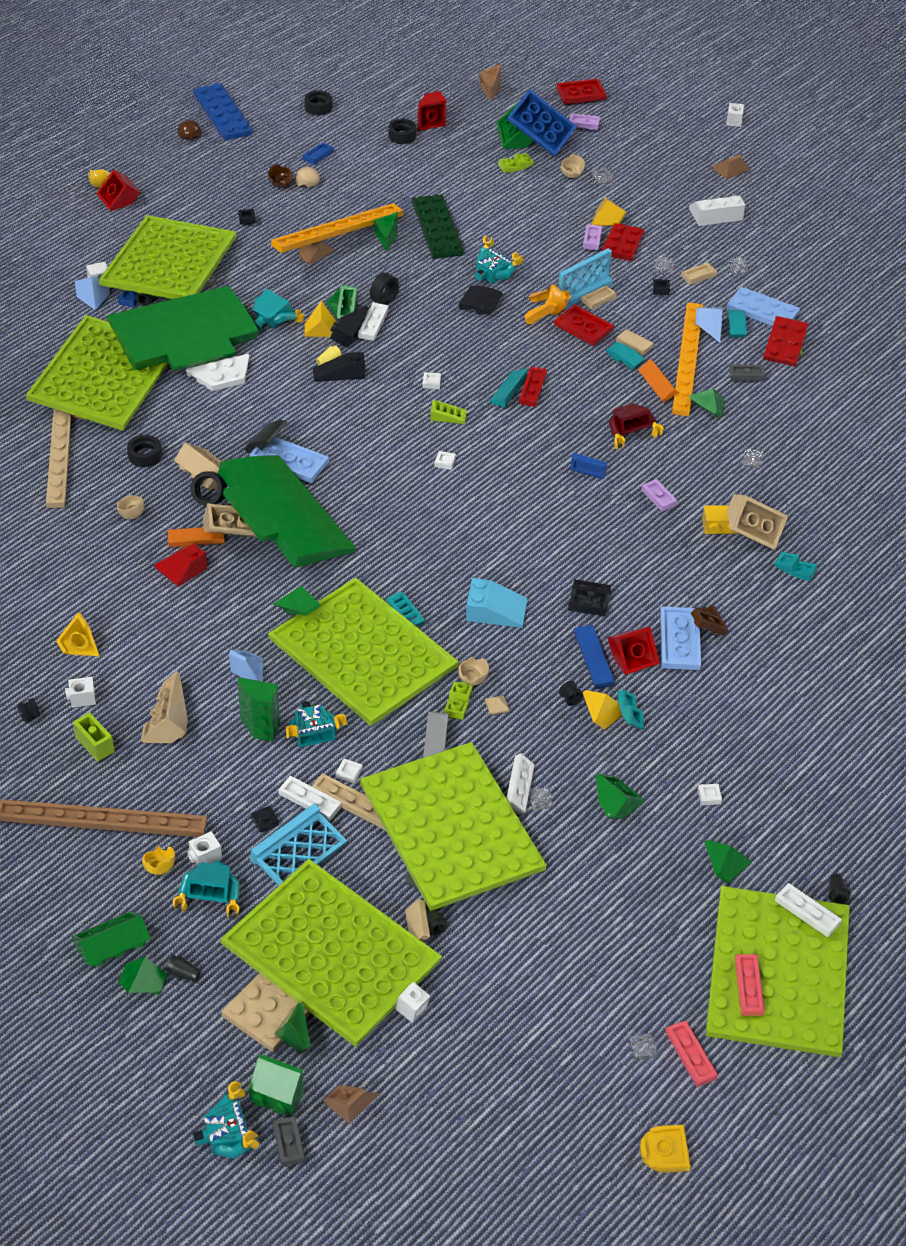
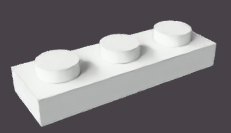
M372 303L358 332V338L375 340L389 311L388 305Z
M521 753L515 756L507 794V801L519 815L526 811L534 764Z
M289 776L279 788V795L306 809L315 803L320 808L319 813L328 821H331L342 807L340 801L292 776Z
M789 883L775 897V901L826 937H829L841 924V918Z

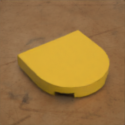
M684 1125L656 1126L651 1128L642 1137L640 1155L648 1167L658 1172L690 1171L691 1167Z

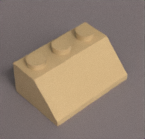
M184 442L174 460L180 465L179 468L181 470L190 472L193 479L201 472L213 471L218 473L221 460L208 450ZM206 478L202 481V485L205 488L218 490L214 479Z
M733 494L727 510L730 530L768 548L776 549L788 518L787 515L746 495Z
M207 503L203 517L204 532L257 538L233 506Z

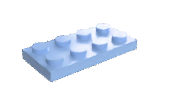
M743 287L738 289L727 303L726 308L728 310H744L745 316L773 326L776 316L795 320L800 312L799 307Z
M277 437L262 451L256 447L249 455V457L279 455L298 479L312 483L329 463L328 456Z
M661 606V668L701 669L700 628L694 624V619L691 615L695 608Z

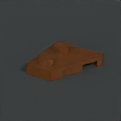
M710 605L708 608L706 606L698 607L691 612L694 624L698 628H704L714 634L718 633L723 636L729 631L714 605Z

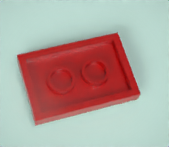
M598 78L556 83V90L563 104L585 103L606 99V93Z
M614 223L602 251L609 248L612 250L611 257L632 261L643 238L645 229Z
M575 304L554 320L555 326L592 346L614 330L613 324Z
M776 316L763 360L796 367L809 323Z

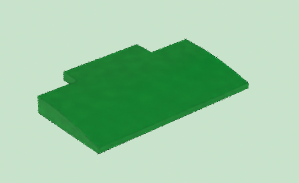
M229 286L110 314L106 317L134 371L168 362L174 372L235 356L236 351L233 345L254 340L259 332L249 313Z
M279 455L250 456L221 461L218 473L229 486L224 488L223 495L257 538L261 542L273 540L294 568L356 552L357 548Z

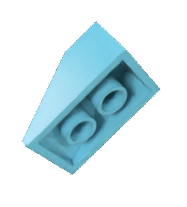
M472 578L466 607V621L523 628L527 598L491 580Z

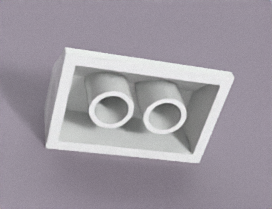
M741 196L696 201L689 205V209L698 226L743 220L745 203Z

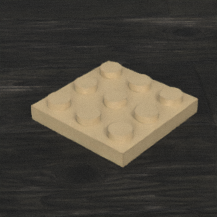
M259 973L221 1013L223 1018L268 1050L274 1052L284 1042L274 1033L298 1002ZM303 1007L306 1019L311 1012Z

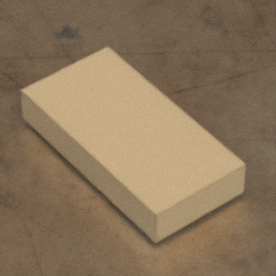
M709 263L681 272V277L689 285L717 276V271Z
M606 285L582 296L581 302L592 310L615 299L617 293Z
M627 329L616 338V342L630 347L641 355L646 354L653 348V342Z
M418 899L405 910L408 932L422 942H425L430 937L425 901Z

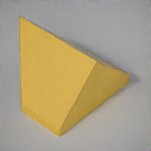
M605 197L597 208L591 225L608 226L614 223H621L627 212Z
M322 301L319 302L305 323V337H330L333 333L330 329L336 320Z
M78 612L56 642L64 654L100 657L90 627L82 614Z
M588 690L583 692L593 722L604 730L622 716L619 703L609 695Z

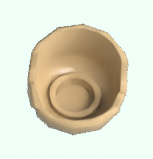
M571 154L569 158H564L562 161L561 171L568 178H577L583 173L585 161L579 155Z
M302 167L297 172L295 183L299 187L306 185L307 188H310L319 183L320 175L314 168Z
M129 495L120 502H117L116 509L123 518L133 520L142 515L144 501L141 496Z
M470 657L463 661L458 668L459 678L464 683L473 686L482 684L489 673V664L484 658L476 660Z

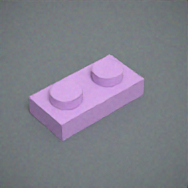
M570 114L569 120L577 126L576 128L598 130L600 116Z
M586 225L583 248L599 250L602 226Z
M657 479L642 485L641 491L662 512L677 506L675 497Z

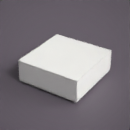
M425 372L423 388L440 389L441 373Z
M439 451L435 460V467L452 470L456 454Z
M343 759L336 772V778L355 784L363 766L362 764Z
M719 784L698 785L701 805H717L722 803Z

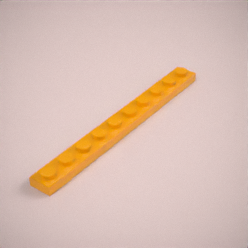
M392 203L272 239L271 246L284 253L331 237L372 226L375 224V219L398 212V217L403 216V210Z
M687 303L675 387L677 393L674 395L672 410L674 415L689 416L691 399L689 396L693 390L700 326L695 324L696 308H703V304Z

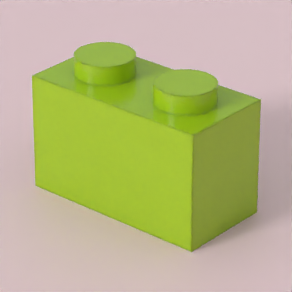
M90 712L73 721L75 738L97 762L115 752L112 736Z

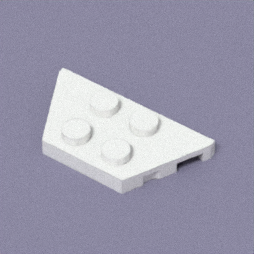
M249 354L187 368L186 374L189 377L194 376L197 378L198 383L205 385L211 391L244 384L248 362L250 361Z

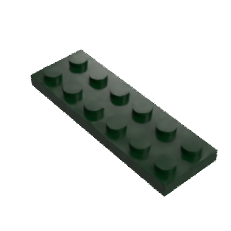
M435 194L412 198V205L432 259L463 255L464 250L443 195Z

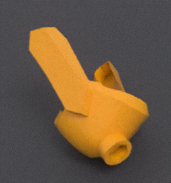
M555 284L551 285L549 289L532 293L529 296L531 302L547 301L544 305L525 314L526 324H533L548 314L553 316L559 314L568 304V300L571 299L570 293L567 290L562 291Z

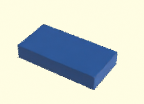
M322 142L303 154L302 160L315 165L332 154L334 148Z
M573 453L570 470L604 479L607 462Z

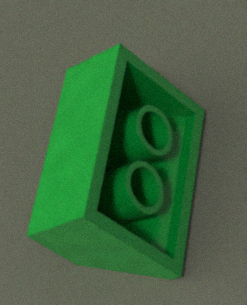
M517 104L496 122L504 149L526 148L534 142L533 139L507 120Z
M238 677L241 721L254 738L273 742L280 725L278 684Z
M132 910L71 936L84 963L88 966L92 965V967L104 964L107 958L123 956L125 951L132 947L133 949L141 948L146 945V941L151 940L142 915Z

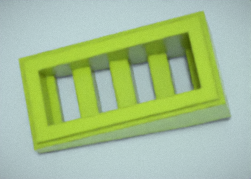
M432 401L431 421L465 424L467 410L440 401Z

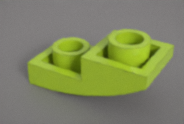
M526 153L515 154L513 159H499L498 163L503 172L523 170L534 164L533 160Z
M453 682L449 692V700L444 709V713H448V717L464 719L473 685L464 682Z

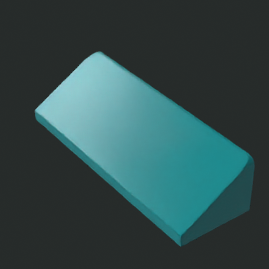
M528 370L512 371L489 400V403L505 408L526 381Z

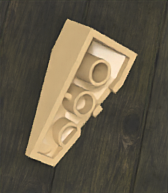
M176 671L161 686L156 698L159 702L149 713L152 716L150 723L146 722L141 735L143 743H173L178 738H183L187 732L188 718L180 673Z

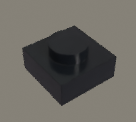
M254 209L238 210L240 225L256 223Z
M653 279V294L669 295L670 280Z
M270 806L251 813V819L260 833L279 826V820Z

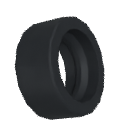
M316 90L305 95V110L309 114L321 116L330 113L332 110V96L328 92Z
M409 119L393 120L388 125L389 139L397 144L413 142L417 137L416 124Z
M388 273L379 274L371 285L370 298L378 304H390L395 299L399 290L398 279Z
M139 435L131 439L127 444L128 459L135 466L150 467L158 463L162 457L161 443L154 436ZM141 448L153 449L152 452L147 454L136 453Z
M213 471L201 472L192 480L190 486L192 497L198 504L207 506V503L219 504L225 498L223 491L224 488H227V483L219 473ZM206 478H212L217 483L218 491L212 499H205L201 494L200 486Z

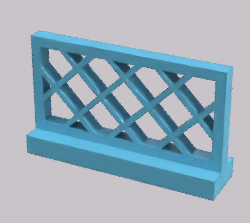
M608 248L560 272L558 288L565 291L569 287L567 291L571 295V299L568 300L564 310L580 302L582 296L607 285L609 287L612 285L613 279L609 277L612 250Z
M314 803L251 850L250 861L255 866L258 864L279 886L283 883L279 878V872L293 874L298 869L295 868V860L307 861L310 859L319 865L346 845L347 840L319 813L320 808ZM319 821L324 826V831L312 830V825ZM300 834L309 835V843L296 842L297 836ZM312 835L324 836L323 844L311 843ZM326 837H335L339 842L336 845H327ZM284 846L293 847V855L280 854L281 848ZM296 847L308 848V856L295 855ZM311 848L323 849V855L320 857L310 856ZM268 858H277V867L268 866L264 861ZM280 859L292 860V868L280 867Z

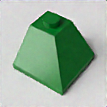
M600 773L596 775L599 806L605 810L604 814L609 818L624 819L645 802L644 798L618 777Z

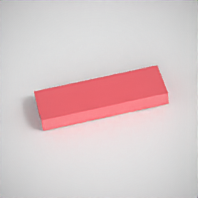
M735 954L741 1016H763L764 1005L758 956L756 954Z
M685 1020L667 1027L665 1033L696 1087L717 1080L718 1074L687 1021Z

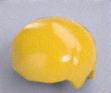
M103 169L90 170L89 182L92 186L100 188L111 173Z
M158 846L154 851L143 855L142 866L151 874L165 875L173 869L175 851L170 846L167 850H162Z

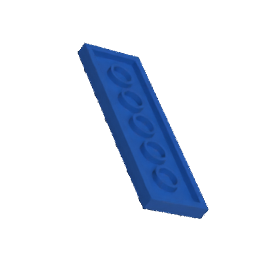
M221 83L193 89L194 96L224 141L253 134L251 126Z

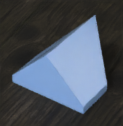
M90 277L75 281L77 298L94 310L110 294L108 287L99 285L100 277Z
M723 307L696 308L695 324L699 325L720 342Z
M230 650V669L232 673L242 678L263 682V658L249 651Z

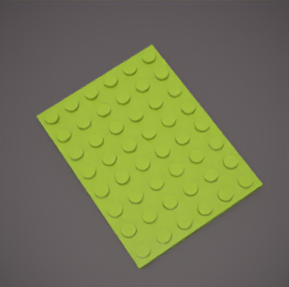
M146 215L99 278V285L108 288H118L124 291L129 290L150 294L156 297H165L171 300L200 293L237 238V232Z
M85 315L28 391L26 400L124 431L169 363L165 362L134 371L109 322Z
M357 578L352 579L319 600L318 603L321 607L307 616L296 615L268 633L269 639L370 726L459 666L457 659Z
M472 742L360 779L361 787L430 911L546 870V863Z
M310 859L302 864L221 938L223 946L296 1002L303 1003L305 1009L355 1047L397 1006L398 997L413 982L418 985L442 960L440 954Z
M721 886L705 1036L841 1058L849 905L814 900L842 919L837 929L829 937H826L775 901L777 894ZM735 954H756L758 956L764 1005L763 1016H741Z

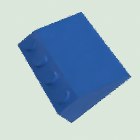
M530 89L507 118L508 121L554 157L577 127Z

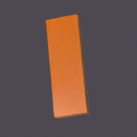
M652 359L648 360L638 369L664 403L677 393L676 389Z
M204 527L168 530L169 547H181L193 543L195 545L224 543V534L204 532Z

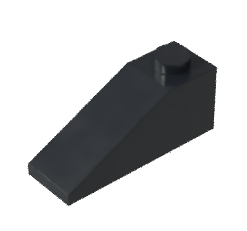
M370 307L360 308L341 317L338 323L334 322L330 329L333 332L330 339L347 348Z
M345 353L314 367V382L365 379L364 353Z

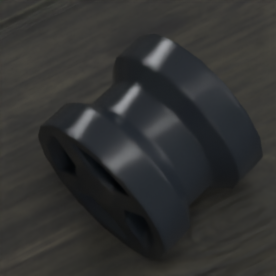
M568 681L559 688V695L565 698L568 706L577 704L583 698V692L577 689L574 681Z
M34 698L29 699L26 703L20 702L17 704L24 722L29 721L31 717L37 718L40 716Z

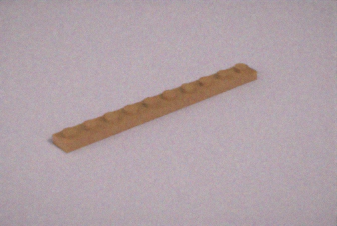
M0 799V821L189 837L204 835L207 825V816Z

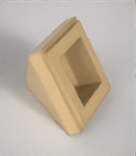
M504 695L485 699L490 715L509 712Z

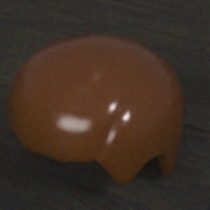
M193 120L182 122L177 129L178 135L182 139L192 141L195 136L200 138L202 135L200 126Z
M276 164L269 169L268 178L272 185L283 188L290 184L293 174L287 166L281 167L279 164Z

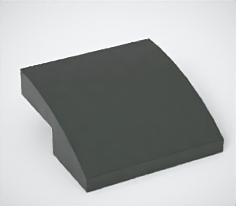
M278 420L265 425L246 445L244 450L249 454L257 446L262 451L288 422L286 420Z

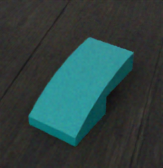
M728 310L729 337L746 338L747 328L744 310Z
M619 342L614 343L605 351L617 363L622 361L631 370H634L644 360L636 351Z
M781 552L775 562V566L780 570L807 581H811L818 570L817 564L800 561L799 555Z
M624 689L618 691L619 707L625 721L640 730L644 729L643 710L637 708L636 695Z

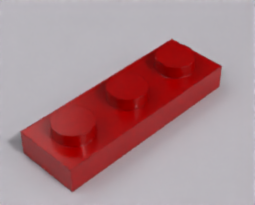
M530 367L519 398V404L536 407L547 376V369Z

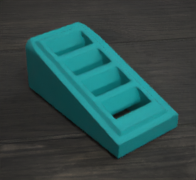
M402 591L387 598V603L407 620L415 617L410 622L416 627L425 622V619Z

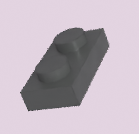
M730 364L729 366L730 380H765L764 365Z
M296 1116L272 1121L281 1167L304 1163L305 1157Z

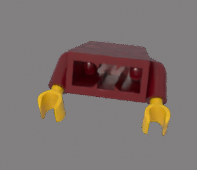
M637 404L616 407L612 410V416L609 421L612 435L615 437L614 447L618 449V443H621L624 448L625 438L620 436L621 434L625 435L652 426L651 435L656 438L658 433L662 435L663 426L656 424L657 420L650 409Z

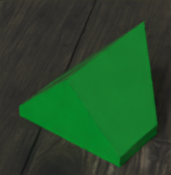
M398 212L375 219V234L384 250H388L398 238Z
M341 285L326 301V304L337 319L357 310V287Z
M710 389L689 396L694 403L719 419L722 418L725 399L716 390Z
M302 585L273 603V605L285 610L286 614L307 616L321 607Z
M710 840L705 841L714 872L717 877L726 883L733 880L752 863L750 859L729 845Z
M142 957L126 963L118 984L128 993H155L160 995L168 974L148 958Z
M297 1003L290 1010L274 1033L298 1053H304L311 1047L303 1003Z

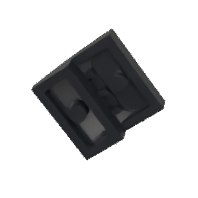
M470 286L458 305L460 310L475 309L476 314H491L503 293L489 287Z
M574 579L568 610L606 616L612 585Z

